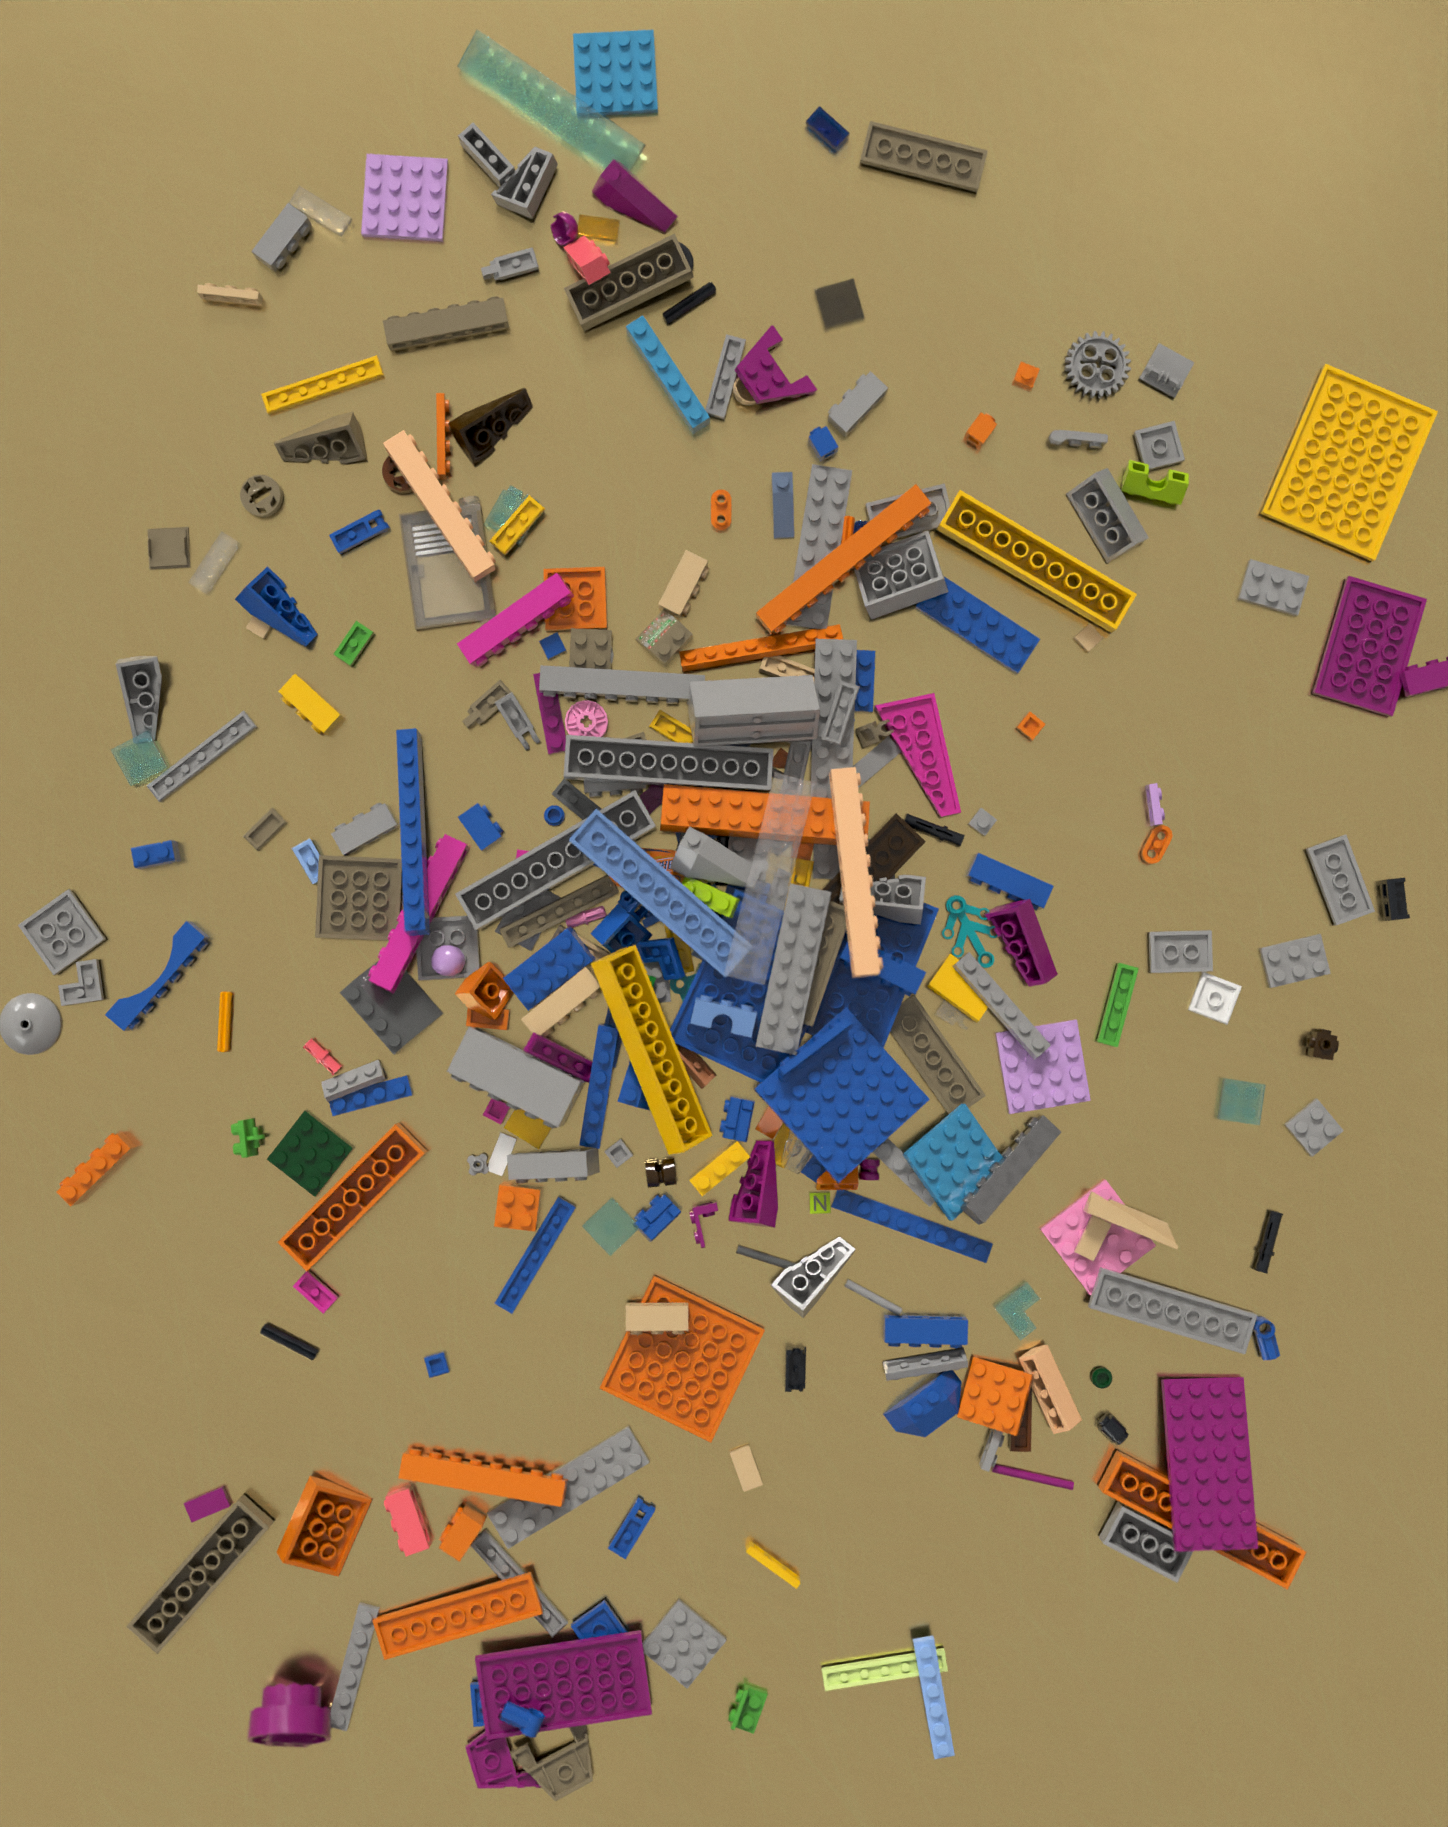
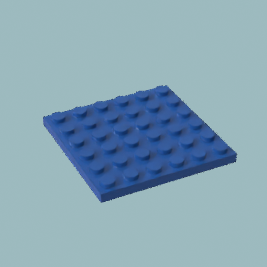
M847 1007L818 1033L821 1031L824 1034L830 1030L828 1026L837 1019L840 1022L846 1019L850 1024L847 1029L782 1077L777 1071L781 1067L779 1066L754 1089L837 1183L845 1178L930 1100ZM811 1038V1039H810L809 1041H807L805 1044H806L807 1046H809V1045H811L814 1041H813L812 1038Z

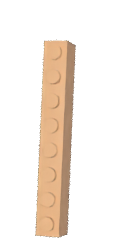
M403 430L383 442L386 452L472 580L477 582L495 570V558L490 551L486 553L482 547L485 545L479 535H474L471 530L473 526L468 518L463 519L460 514L462 512L460 506L456 501H451L449 498L451 493L445 484L441 486L437 480L440 477L436 470L428 467L426 464L428 459L423 451L418 452L416 449L417 443L411 434L407 435Z

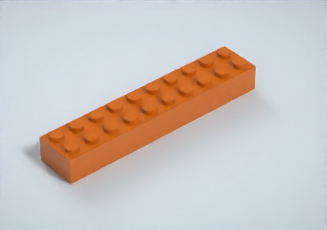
M664 784L660 831L686 833L688 828L691 827L705 835L837 845L832 798ZM863 801V806H860L861 814H865L866 825L863 826V833L867 834L868 837L870 802Z
M1116 1450L1098 1488L1102 1493L1172 1529L1169 1477ZM1257 1523L1258 1549L1213 1550L1287 1590L1307 1553L1301 1546Z

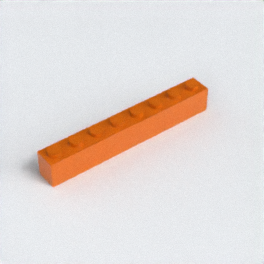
M410 1448L409 1451L403 1453L398 1477L399 1479L558 1507L564 1505L568 1479L563 1478L564 1475L551 1473V1476L543 1475V1471L540 1470L525 1472L522 1467L511 1466L510 1469L502 1468L503 1464L491 1462L490 1465L482 1464L481 1460L470 1459V1462L462 1461L460 1456L450 1455V1458L442 1457L441 1453L430 1452L427 1455L422 1454V1450Z

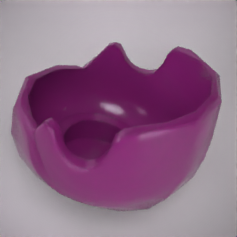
M566 211L557 213L553 216L556 220L551 224V231L556 242L560 246L572 243L577 238L578 223L574 216Z

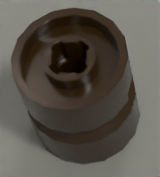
M674 1158L663 1159L660 1163L657 1160L645 1161L648 1188L659 1187L661 1183H664L665 1186L677 1185Z

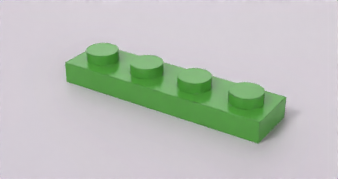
M1117 963L1097 1042L1118 1047L1139 968Z

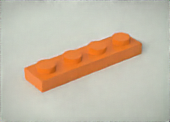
M436 393L437 474L440 477L439 479H447V473L451 472L450 460H447V453H450V440H446V432H450L448 424L450 420H446V412H450V401L446 400L445 393Z

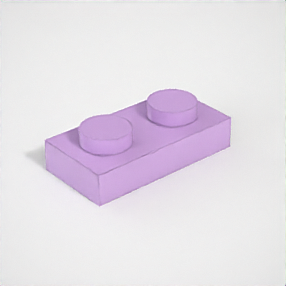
M1157 783L1145 786L1150 826H1158L1163 824L1162 820H1165L1164 809L1160 808L1162 792L1161 788H1158Z

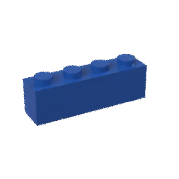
M980 853L975 855L967 873V877L971 878V883L981 886L983 883L989 886L988 890L996 894H1000V892L1008 894L1007 898L1014 902L1030 899L1035 911L1038 908L1044 909L1054 887Z
M884 1315L883 1340L885 1343H888V1346L899 1347L900 1343L909 1344V1347H921V1344H929V1347L941 1348L942 1344L950 1345L951 1348H962V1345H968V1319L966 1317Z

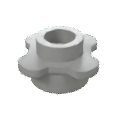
M485 1154L475 1157L470 1155L467 1158V1162L470 1165V1175L488 1173L489 1167L487 1166V1156Z

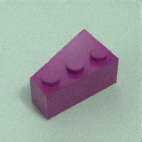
M1446 657L1447 661L1439 662L1438 659L1425 662L1426 666L1419 668L1417 664L1405 667L1406 671L1400 673L1405 696L1410 697L1447 688L1448 657Z

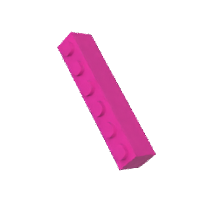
M555 573L458 642L457 645L471 665L475 667L477 665L481 666L488 661V657L492 654L496 655L502 652L506 644L519 640L523 632L537 627V622L543 618L548 619L555 613L554 610L560 606L565 607L568 605L574 595L563 578L558 573Z

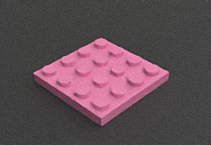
M1103 1180L1040 1228L1090 1296L1100 1267L1121 1273L1156 1246L1150 1238L1111 1223L1112 1225L1094 1261L1074 1252L1091 1217V1214L1084 1211L1091 1191L1107 1201L1112 1199L1124 1204L1107 1180Z

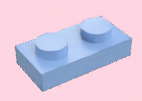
M309 838L291 849L310 882L314 884L318 882L319 853Z

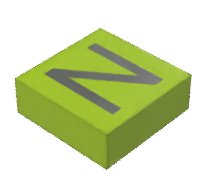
M809 1192L810 1214L831 1213L830 1192Z

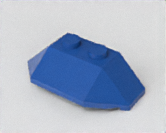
M953 1370L937 1373L883 1415L896 1432L927 1437L959 1412L962 1382Z

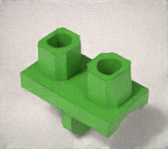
M254 1118L240 1120L238 1123L232 1124L231 1133L239 1135L240 1143L233 1145V1154L241 1155V1158L258 1155L259 1139H265V1134L258 1133V1127H255Z

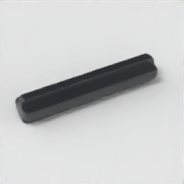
M708 282L663 312L664 320L667 323L672 322L716 292L715 285L712 282Z
M264 1324L260 1331L262 1336L309 1360H314L318 1354L317 1349L268 1324Z

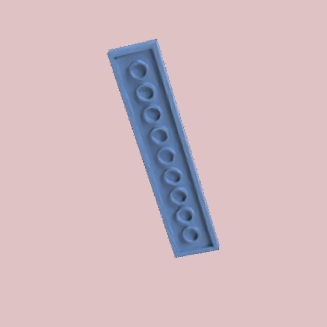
M597 809L594 810L569 839L571 843L725 978L753 947Z

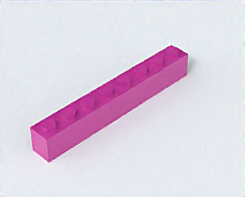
M444 834L443 838H439L435 846L437 850L434 856H430L427 860L429 923L432 922L469 850L467 844L447 834ZM403 910L397 918L398 925L388 935L387 939L389 942L386 948L382 947L379 952L377 965H373L368 974L370 977L369 981L372 984L393 994L424 935L409 936L404 931Z

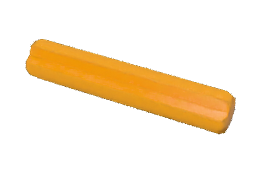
M223 991L220 993L218 1052L229 1051L232 992Z

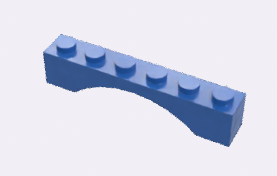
M186 921L173 936L170 959L160 977L141 993L128 998L118 999L105 1015L123 1031L134 1030L141 1021L139 1019L141 1016L148 1014L153 1009L154 1001L157 998L161 999L168 991L166 989L167 986L179 979L181 976L179 972L184 967L187 968L194 961L193 956L198 951L201 952L208 945L206 941L210 937L194 923Z

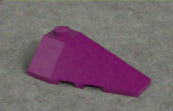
M613 159L601 173L591 191L606 206L663 232H666L678 217L617 159Z
M756 1141L747 1162L748 1170L745 1177L742 1176L739 1182L741 1187L738 1194L733 1196L728 1221L775 1228L778 1212L775 1146L773 1141Z

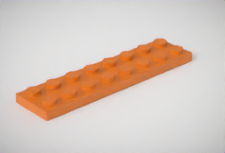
M528 1572L381 1615L372 1621L384 1660L538 1616L543 1614V1608L532 1572Z

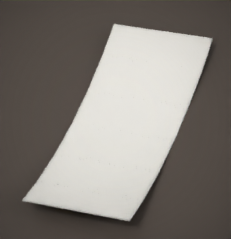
M500 1132L488 1163L490 1172L500 1176L503 1175L508 1163L507 1155L512 1153L516 1138Z

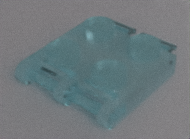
M510 485L507 491L503 489L484 526H490L498 531L500 527L497 525L502 527L529 495L526 494L522 500L523 492ZM527 532L520 538V540L516 544L520 545L522 543Z

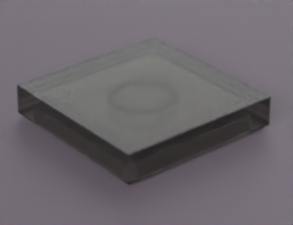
M854 278L814 290L825 330L864 320L865 316Z

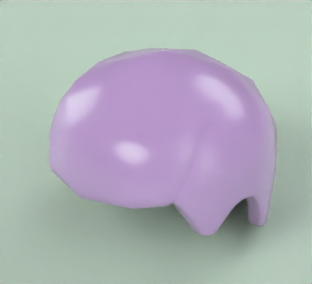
M451 945L439 947L431 957L432 968L436 973L443 976H455L463 970L465 965L464 954L459 948Z

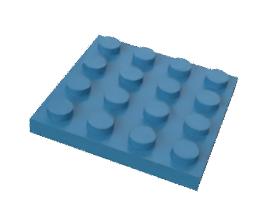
M654 30L573 34L577 117L658 113Z
M960 1104L902 1154L950 1221H953L963 1212L960 1208L964 1204L963 1198L970 1191L973 1193L977 1188L975 1186L976 1183L983 1176L986 1178L990 1173L988 1169L996 1161L999 1163L1003 1158L966 1104Z

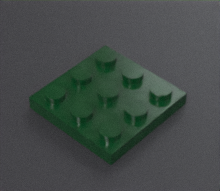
M304 1110L267 1160L314 1197H317L354 1147L307 1110Z

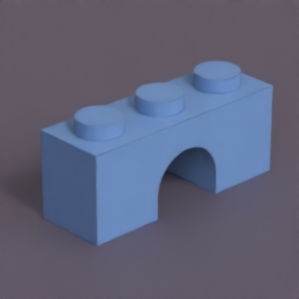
M701 995V998L696 997L690 1024L711 1028L713 1019L719 1014H725L732 1020L731 1033L752 1037L757 1011H754V1007L742 1004L741 1007L733 1006L731 1001L721 1000L720 1003L713 1001V997Z

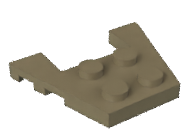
M586 1725L569 1727L575 1742L538 1762L535 1761L528 1743L510 1752L511 1756L537 1781L554 1801L593 1781Z

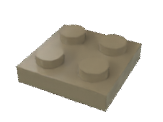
M571 628L569 667L611 670L612 630Z

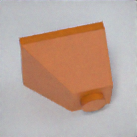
M487 962L465 978L455 995L468 1008L495 1020L514 992L504 981L503 978L505 976L491 962Z

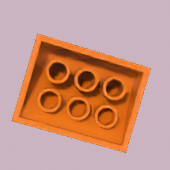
M309 1476L277 1550L281 1561L285 1564L339 1577L372 1500L328 1480Z

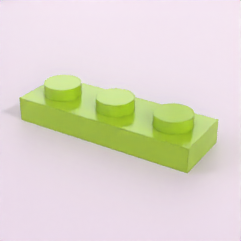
M684 877L682 884L705 905L724 916L733 918L740 901L739 898L698 879Z

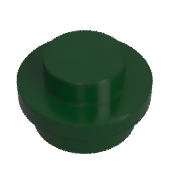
M1100 1367L1093 1371L1091 1380L1096 1387L1104 1389L1112 1383V1374L1108 1369Z

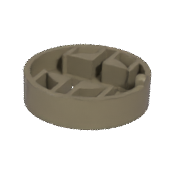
M255 475L244 482L240 491V499L243 507L251 514L258 517H268L276 513L281 507L283 492L281 486L271 477ZM258 479H263V481H264L265 483H263V482H257V480H258ZM264 487L267 489L272 488L269 491V496L257 504L255 502L250 503L252 495ZM259 509L266 510V512L260 513Z

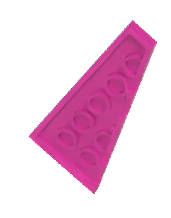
M931 693L875 705L874 708L882 721L885 719L890 720L889 723L885 724L888 731L894 730L891 734L892 738L939 817L961 813L935 694Z

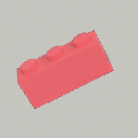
M585 235L563 247L571 265L588 285L610 274L608 269L610 262L605 253H602L599 247H596L593 240L589 241Z
M412 1484L388 1492L385 1497L386 1500H384V1506L386 1511L391 1513V1526L393 1531L398 1533L400 1551H404L405 1556H409L429 1549L432 1541Z

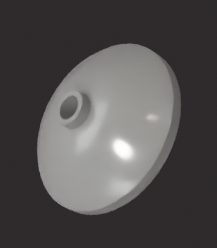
M27 993L16 996L6 1004L0 1015V1034L4 1042L12 1050L21 1054L34 1055L48 1050L55 1044L61 1033L62 1019L57 1006L49 998L40 994ZM25 1020L29 1023L27 1028L23 1026Z

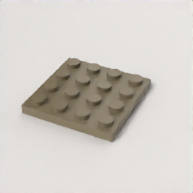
M319 855L315 938L389 941L387 938L390 931L395 929L399 923L397 918L400 914L402 859Z

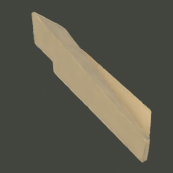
M1091 1191L1084 1207L1085 1212L1176 1250L1178 1249V1245L1167 1222L1112 1199L1107 1201Z

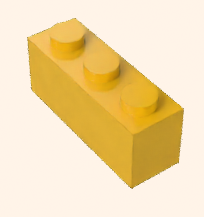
M294 674L278 691L283 695L280 699L289 707L291 705L295 706L298 709L295 713L304 721L308 718L313 723L311 727L318 734L323 732L328 735L343 719L340 713L297 674Z
M736 1140L690 1177L689 1181L701 1196H704L748 1160L750 1155L741 1143Z

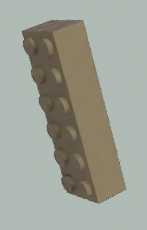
M674 233L608 266L610 274L588 285L584 279H581L565 287L564 290L581 327L586 331L694 278V275Z

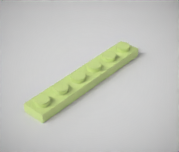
M944 1648L936 1649L940 1672H946L948 1668ZM915 1653L822 1668L825 1691L919 1676Z

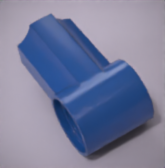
M1259 1316L1256 1319L1253 1331L1256 1335L1262 1360L1277 1359L1280 1356L1275 1337V1326L1267 1318ZM1267 1323L1266 1330L1260 1332V1326Z
M509 1701L505 1704L500 1716L501 1721L519 1728L524 1735L533 1738L537 1736L545 1719V1715L541 1711L534 1708L527 1710Z

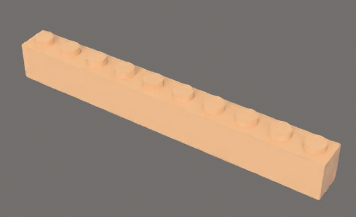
M856 767L831 769L829 781L852 978L878 976L880 970L883 969L882 958H878L877 949H880V939L875 935L878 922L877 917L873 916L872 908H875L874 895L871 896L870 887H873L872 875H868L870 856L869 854L866 855L865 847L868 846L867 834L863 833V826L866 825L865 814H861L860 806H863V795L858 791V785H861L860 773H856Z

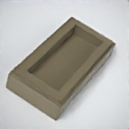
M271 808L243 837L259 851L288 822L274 808Z

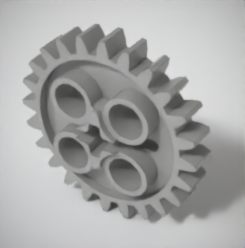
M1094 331L1092 337L1086 333L1084 339L1079 337L1077 339L1078 344L1073 342L1071 345L1073 350L1069 349L1067 355L1070 357H1066L1064 362L1069 365L1065 366L1064 370L1070 371V373L1067 374L1066 379L1072 378L1070 386L1077 384L1076 392L1083 389V396L1090 392L1092 399L1095 394H1098L1099 399H1101L1103 393L1109 397L1111 390L1117 393L1118 386L1122 388L1124 385L1122 380L1127 381L1129 377L1126 373H1129L1131 368L1126 365L1131 363V359H1125L1129 355V351L1123 352L1126 345L1119 346V338L1113 341V334L1106 338L1105 331L1100 336ZM1085 350H1091L1094 356L1088 357L1085 354ZM1105 354H1112L1114 360H1107ZM1095 362H1099V366L1101 367L1097 368V364H1095ZM1081 370H1088L1091 376H1083ZM1102 373L1109 374L1111 380H1104Z

